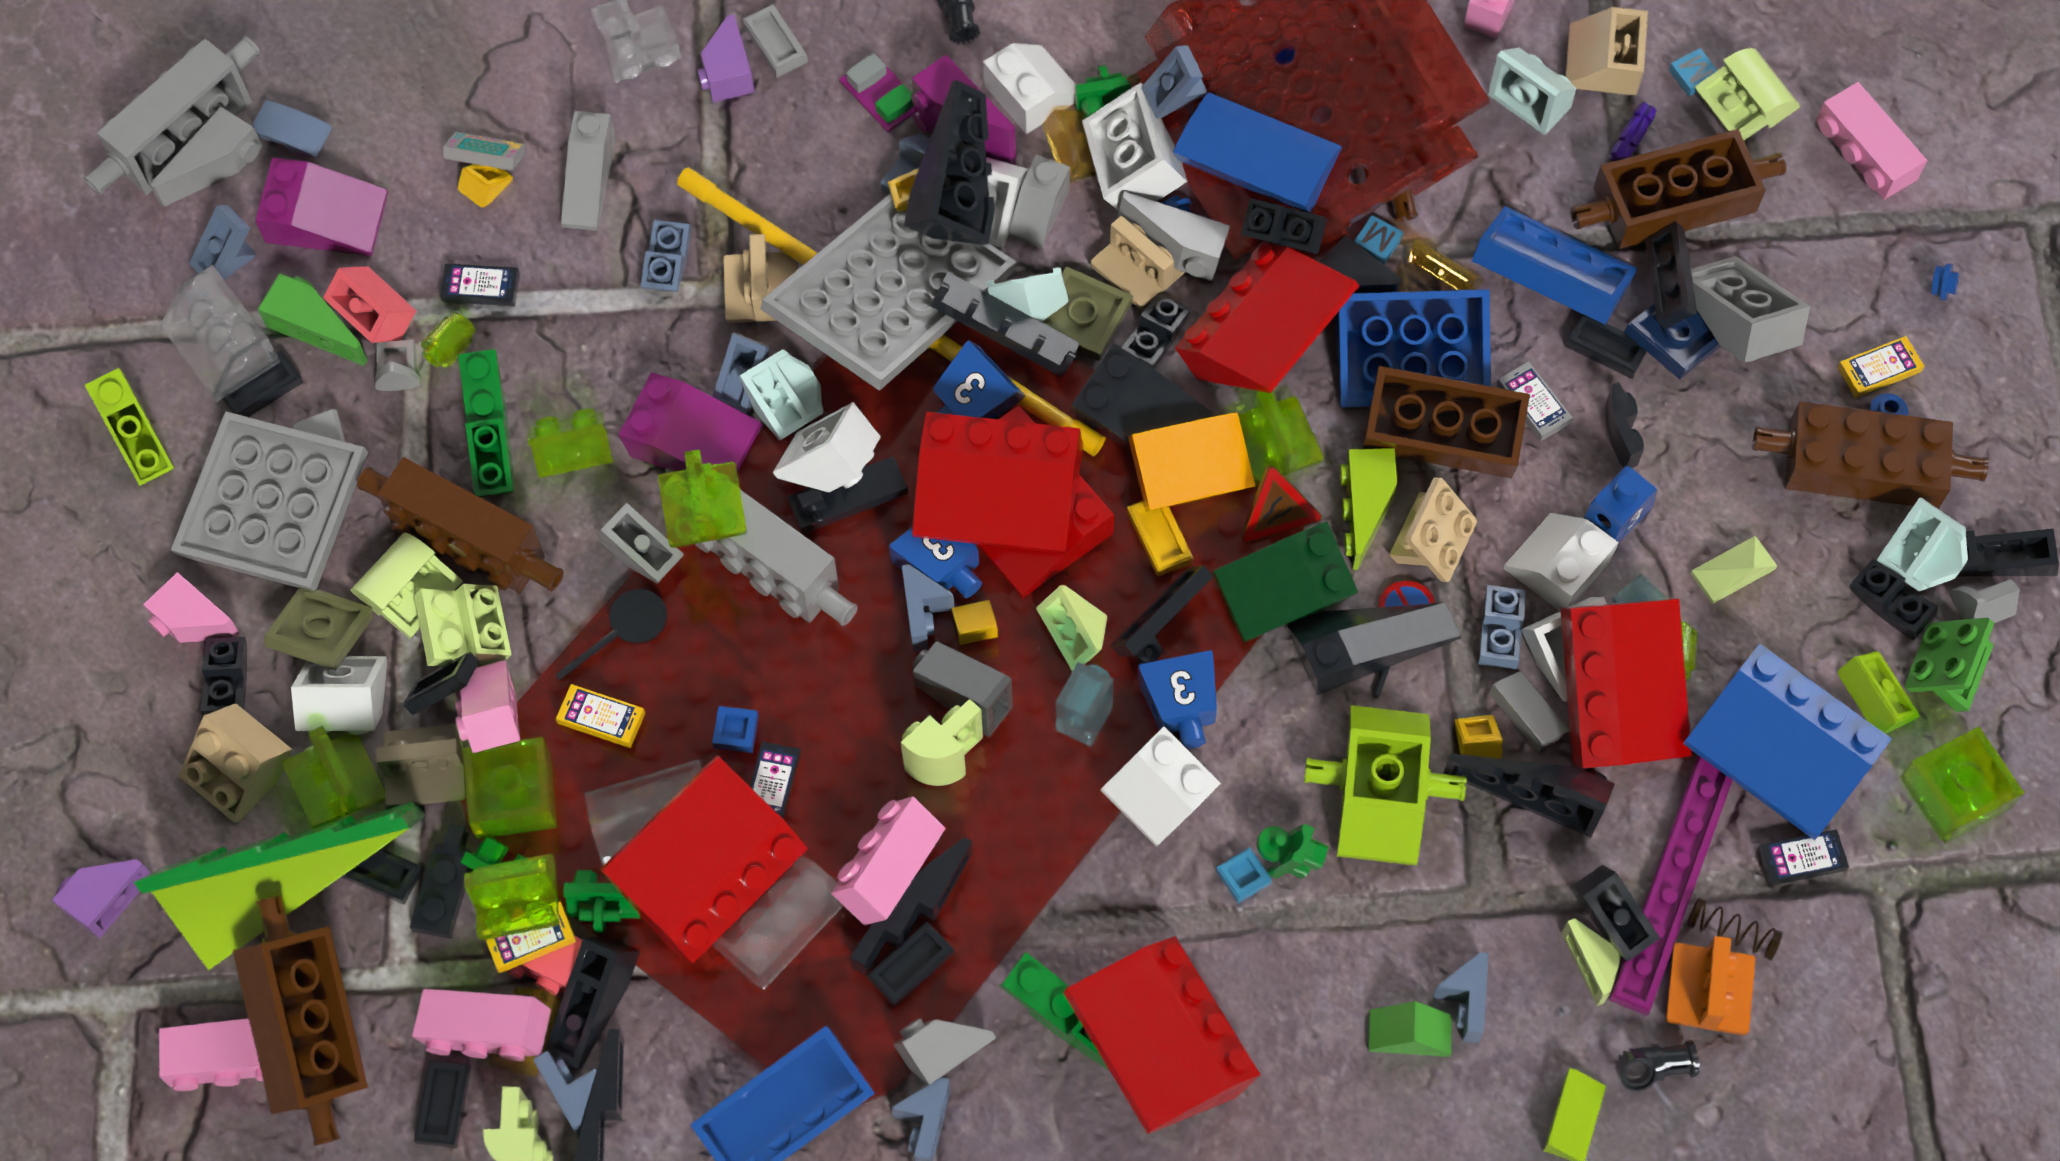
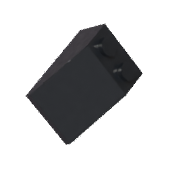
M1114 343L1071 405L1077 419L1131 451L1128 437L1132 434L1210 418L1212 416V411L1146 362Z

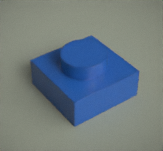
M719 706L712 740L713 748L753 753L759 720L758 711Z

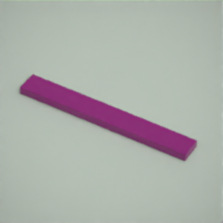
M1699 755L1695 761L1642 907L1643 913L1660 939L1628 962L1623 960L1609 998L1611 1002L1646 1016L1651 1011L1733 781Z

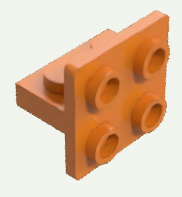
M1714 936L1708 947L1675 943L1672 949L1666 1021L1672 1024L1747 1035L1750 1030L1755 956L1731 952V938Z

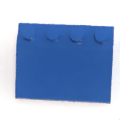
M1490 289L1352 294L1335 315L1340 407L1370 406L1374 380L1379 366L1491 387Z
M1759 643L1683 744L1809 837L1816 840L1892 738Z

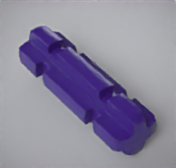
M1646 102L1638 104L1634 115L1629 119L1619 136L1618 142L1615 143L1611 150L1609 158L1612 162L1632 156L1631 154L1636 150L1647 131V127L1650 126L1655 117L1656 109L1654 106L1648 105Z

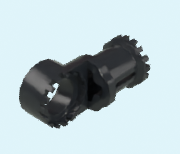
M938 0L940 10H943L944 15L949 18L951 28L949 29L948 36L950 41L956 42L958 45L962 42V45H964L965 41L971 43V40L974 41L975 38L979 37L980 28L974 23L973 18L975 10L973 0Z
M1686 1040L1684 1045L1660 1047L1659 1044H1651V1047L1630 1048V1051H1623L1622 1056L1619 1054V1060L1615 1062V1069L1622 1084L1627 1089L1637 1092L1647 1090L1654 1082L1663 1081L1665 1076L1688 1074L1690 1077H1698L1700 1073V1063L1695 1062V1060H1699V1056L1694 1057L1698 1052L1693 1040ZM1636 1062L1647 1064L1646 1071L1642 1076L1638 1078L1626 1076V1070L1631 1064Z

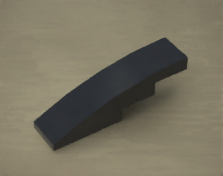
M964 837L932 860L913 878L888 919L872 923L850 957L854 970L867 976L886 942L896 947L900 946L907 939L920 915L935 922L973 855L972 840Z

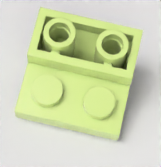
M1754 48L1743 49L1728 56L1723 60L1725 66L1695 86L1697 94L1728 132L1739 129L1743 140H1746L1766 125L1769 129L1800 108L1797 100Z
M403 533L350 591L367 606L372 607V610L378 616L382 615L408 639H411L420 629L414 595L420 589L455 591L462 584L463 580L435 557V552L426 544L408 533Z
M462 584L456 591L420 589L414 595L428 666H443L469 652L480 661L477 667L507 660L512 655L497 586Z
M971 699L962 707L956 705L950 709L944 716L942 725L929 715L922 723L919 721L914 722L904 732L903 740L901 741L904 770L914 779L927 785L943 786L954 783L966 775L964 755L983 738L981 709Z
M520 1087L502 1088L500 1129H483L486 1148L495 1161H553L552 1151H547L546 1142L542 1141L538 1135V1111L533 1110L531 1100L526 1098Z

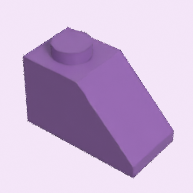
M734 14L729 15L701 52L703 68L697 69L702 90L709 89L713 102L754 93L752 74Z
M137 859L79 868L73 876L67 877L59 885L56 892L57 895L52 901L66 915L100 939L139 894L140 891L133 882L150 874V872Z

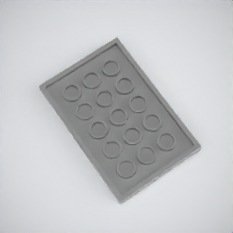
M891 193L765 296L761 304L762 311L879 391L958 322L930 306L947 272L989 293L987 281L994 280L995 284L1003 282L1014 272L1017 262L991 244L978 245L932 239L905 227L904 222L907 211L896 210Z

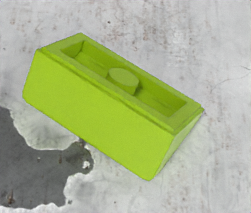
M1879 651L1855 656L1838 670L1839 678L1866 720L1883 733L1887 734L1920 717Z
M1568 1069L1557 1101L1544 1152L1571 1161L1586 1160L1606 1089L1604 1084L1578 1070Z

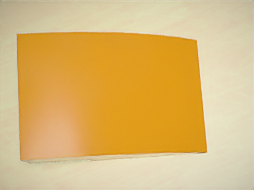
M1238 412L1145 431L1128 437L1146 512L1255 487Z

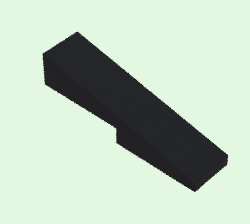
M2054 528L1975 536L1974 530L1966 531L1968 561L1957 577L2058 575L2059 560Z
M619 1029L608 1030L573 1161H604L605 1121L622 1120L624 1038Z

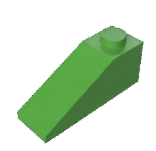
M283 274L278 275L258 308L266 327L364 366L367 358L360 342L317 293L313 285L298 276L290 278Z

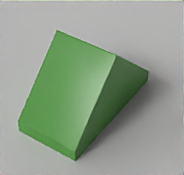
M1416 1001L1370 1009L1368 1052L1451 1057V1014Z

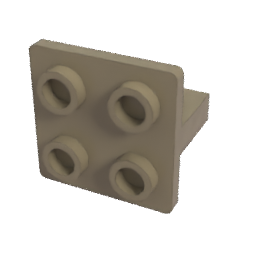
M457 724L384 732V747H376V762L385 776V802L389 808L411 801L416 805L464 800L466 798L464 741H461Z

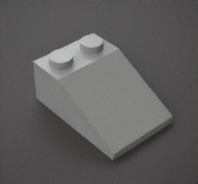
M1734 256L1691 269L1698 312L1719 345L1732 353L1738 360L1744 363L1752 362L1803 344L1810 306L1749 264Z

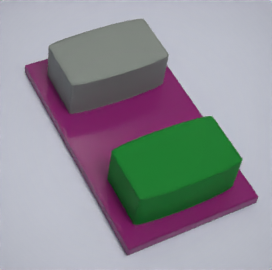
M872 54L847 71L846 75L839 79V82L887 133L914 114V103L911 99L913 93L876 54Z

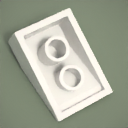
M1142 83L1131 88L1083 120L1103 198L1117 211H1119L1124 191L1149 200L1158 201L1187 182L1182 162L1178 161L1173 153L1175 145L1162 119H1156L1141 88L1143 86Z

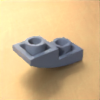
M268 100L264 102L252 124L260 139L282 144L291 152L312 158L317 157L333 128L328 123Z
M654 220L649 251L645 253L641 288L678 293L692 231L690 224Z
M1487 585L1478 665L1517 670L1520 659L1521 629L1524 622L1526 590Z

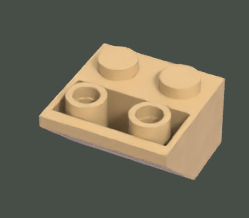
M1611 7L1570 23L1565 77L1571 84L1581 90L1636 96L1644 73L1648 11Z
M235 703L203 716L179 777L236 823L280 779L292 749Z

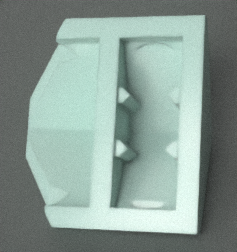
M1053 268V273L995 284L994 280L987 281L990 295L1040 322H1043L1069 302L1061 268Z
M783 349L739 376L755 413L779 441L823 414L821 384L809 365L789 355Z
M1919 498L1876 561L1905 577V582L1918 591L1953 580L1968 561L1965 527L1923 498Z

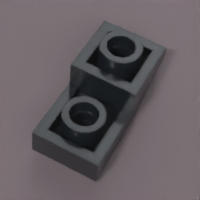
M1250 198L1240 235L1318 255L1328 218Z
M1158 293L1141 314L1139 325L1121 348L1155 369L1177 337L1191 309Z
M1617 382L1612 385L1606 401L1607 429L1612 447L1622 468L1625 466L1633 468L1638 466L1644 451V442L1640 433L1636 429H1632L1638 414V407L1632 394L1625 392L1621 384Z
M1872 559L1852 581L1849 589L1879 617L1904 635L1915 640L1937 615L1938 606L1905 587V577Z
M245 637L206 639L202 663V673L205 678L200 710L202 716L235 703L244 709L247 681V641Z

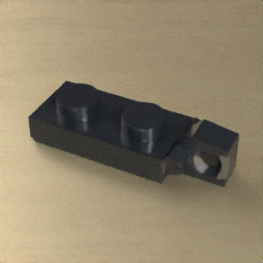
M449 824L444 845L436 843L433 852H431L410 923V929L413 932L452 938L471 868L460 863L466 852L472 853L470 849H465L469 837V832L466 831L465 826Z

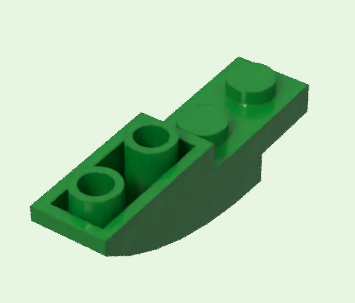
M496 349L458 354L474 494L481 498L514 493L505 393L502 389L498 353Z
M1027 952L1022 954L999 987L1030 1010L1028 1014L1043 1026L1109 1070L1063 993L1069 985Z

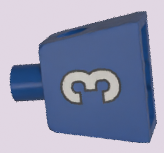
M969 340L964 344L933 388L934 393L945 403L937 413L996 419L1026 396L979 345Z
M1625 466L1594 498L1583 519H1588L1620 543L1653 508L1657 489L1631 467ZM1607 517L1611 527L1603 525L1600 521H1605Z
M912 527L889 545L891 562L902 570V565H911L947 590L954 586L965 598L975 594L982 585V581L972 572L979 564V553L975 544L913 537Z
M1212 650L1138 665V683L1159 731L1163 727L1170 733L1179 731L1182 745L1186 749H1193L1204 745L1206 740L1202 726L1215 723L1217 713Z

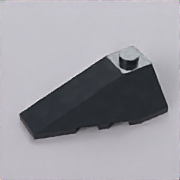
M958 80L951 83L910 191L904 226L932 239L987 245L989 244L995 204L994 197H989L988 176L992 175L991 163L986 162L985 141L989 138L986 95Z
M1445 602L1322 611L1286 625L1317 695L1461 639V634Z
M1452 753L1443 773L1457 776L1466 775V784L1590 838L1605 811L1615 783L1608 781L1605 775L1591 769L1582 770L1578 767Z

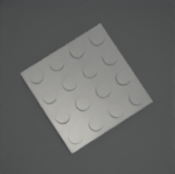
M225 411L171 551L177 556L314 591L320 582L368 451L362 446Z

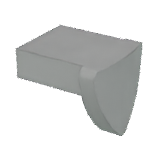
M414 339L376 343L377 373L375 376V389L398 391L416 388L421 385V377L417 374V346Z
M2012 579L1978 592L1967 586H1960L1950 590L1954 604L1964 620L1988 617L1994 623L2016 615L2020 589Z

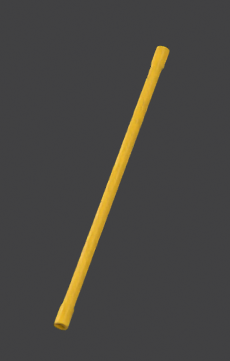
M690 167L685 168L679 175L677 186L700 201L710 204L754 234H764L765 240L800 264L804 265L817 254L816 251L717 188L713 182ZM943 334L929 348L952 362L962 346ZM1010 378L1026 395L1017 405H1020L1023 409L1048 425L1080 428L1084 445L1083 450L1092 456H1095L1100 451L1106 439L1103 435L1080 420L1073 419Z

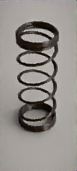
M1700 897L1697 898L1687 922L1688 927H1695L1703 907L1699 927L1700 932H1703L1716 912L1721 909L1717 936L1722 937L1733 920L1738 916V928L1735 938V947H1737L1750 928L1756 924L1752 953L1755 954L1767 936L1774 931L1764 956L1765 959L1773 960L1782 940V931H1776L1775 928L1770 929L1756 947L1759 934L1758 921L1752 922L1739 939L1741 915L1738 913L1730 919L1721 933L1724 916L1723 907L1716 908L1703 926L1706 900L1700 899Z

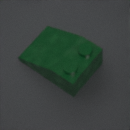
M1327 521L1293 534L1212 571L1243 643L1342 603L1358 593V589Z

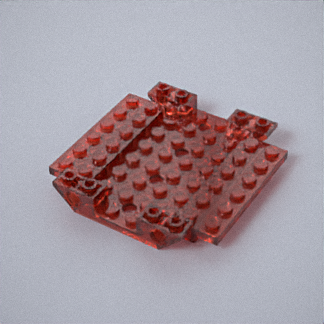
M1176 0L1165 8L1144 36L1157 59L1126 78L1132 88L1139 83L1144 85L1176 46L1188 45L1203 75L1201 80L1207 93L1161 118L1175 146L1190 118L1208 92L1340 145L1342 149L1311 212L1312 214L1328 218L1318 255L1336 245L1345 235L1349 237L1350 234L1346 227L1410 189L1412 194L1416 196L1478 158V154L1461 127L1454 125L1490 103L1487 94L1427 0H1257L1250 6L1242 5L1240 0ZM1284 48L1293 49L1295 57L1290 63L1282 65L1276 62V55L1280 50ZM1321 107L1329 108L1332 111V115L1326 123L1317 124L1312 121V115L1315 110ZM1182 162L1187 181L1209 218L1230 225L1225 245L1234 259L1239 258L1265 242L1240 235L1250 198L1297 210ZM1364 167L1369 170V176L1365 182L1353 184L1349 181V174L1354 168ZM1293 249L1312 259L1318 256L1317 254Z

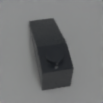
M609 936L583 938L544 1052L548 1051L550 1056L559 1060L562 1058L564 1063L574 1068L580 1069L583 1067L628 989L640 950Z

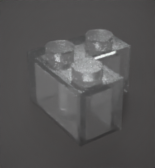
M614 0L590 9L599 47L614 82L635 78L640 73L656 67L668 66L673 61L681 59L677 36L663 6L634 16L626 0Z

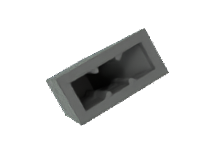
M936 641L929 651L926 649L922 650L913 662L914 685L949 710L956 705L962 707L971 699L981 709L983 734L988 737L993 734L1013 709L1012 679L946 645Z

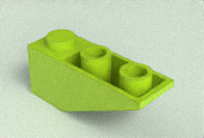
M120 368L84 385L139 486L174 469L140 402Z
M1395 448L1349 449L1346 464H1340V486H1347L1348 498H1342L1343 521H1349L1350 533H1345L1344 551L1345 556H1352L1353 570L1359 569L1394 499L1397 486Z

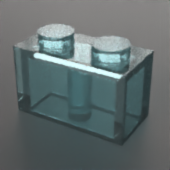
M1077 662L1056 700V730L1090 747L1093 745L1113 708L1114 679L1110 677L1105 669L1094 664L1086 666Z

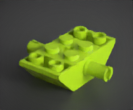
M1351 705L1346 759L1343 758L1342 762L1306 758L1304 783L1339 786V790H1343L1337 857L1417 866L1428 796L1464 801L1466 786L1464 785L1467 782L1466 775L1457 776L1431 773V768H1428L1431 742L1429 714ZM1380 775L1388 776V781L1380 779Z

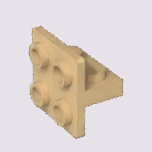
M1120 216L1111 224L1110 244L1091 260V267L1115 288L1133 295V304L1141 310L1145 309L1158 293L1162 294L1185 273L1174 268L1175 261L1166 248L1162 246L1157 247L1147 238L1146 233L1136 223L1131 224L1123 216Z
M764 234L750 235V249L743 250V254L724 256L725 318L727 323L776 321L761 310L762 299L798 270V262L783 252H767Z
M1434 477L1427 492H1419L1389 555L1397 564L1428 566L1441 582H1449L1474 531L1477 519L1443 478Z

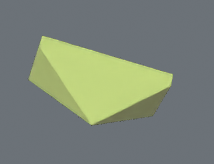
M1754 536L1693 569L1690 574L1710 602L1714 604L1777 568V565L1757 537Z
M1060 585L1036 607L1072 672L1082 668L1102 649L1107 615L1066 585Z
M1574 918L1567 921L1561 934L1596 1006L1606 1001L1612 990L1621 955L1611 943Z

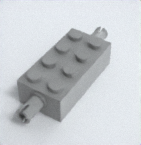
M245 36L227 54L221 52L206 39L202 40L197 46L190 48L181 60L169 70L160 74L157 81L142 94L135 96L126 108L114 118L109 119L97 132L107 152V159L83 178L87 185L95 193L101 195L104 190L122 175L147 196L152 191L149 184L220 107L237 116L252 103L239 72L261 54L257 45Z
M713 471L697 489L684 481L679 475H674L666 483L663 495L669 497L685 509L686 522L690 527L693 543L702 551L708 553L711 550L721 557V563L732 573L738 574L741 572L751 579V585L762 595L768 596L770 593L780 601V606L790 616L798 618L800 615L810 623L823 610L838 621L841 626L847 625L854 617L858 609L857 605L851 603L838 593L839 583L834 557L720 474Z

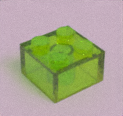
M1979 726L1912 760L1900 776L1944 844L2011 810L2025 794Z
M543 737L523 739L472 753L471 747L463 748L468 821L477 839L486 838V836L495 837L557 828L551 755Z

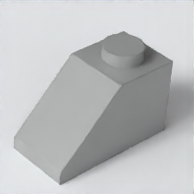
M1038 155L1035 156L1022 183L1008 236L1040 248L1043 247L1070 190L1069 166Z
M627 502L602 527L597 539L622 563L655 583H658L684 556L677 547Z
M921 1018L900 1031L903 1038L893 1045L919 1085L925 1086L932 1084L986 1046L996 1036L990 1030L937 1019L923 1023Z

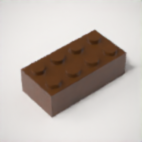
M1379 366L1374 380L1362 449L1395 448V457L1512 479L1519 463L1530 394Z

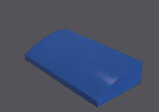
M1208 92L1187 123L1173 153L1178 161L1297 210L1311 213L1342 147Z
M1506 206L1482 235L1472 258V262L1605 325L1614 313L1638 270L1636 267Z
M827 1024L697 1118L690 1126L715 1161H783L874 1095L875 1092Z

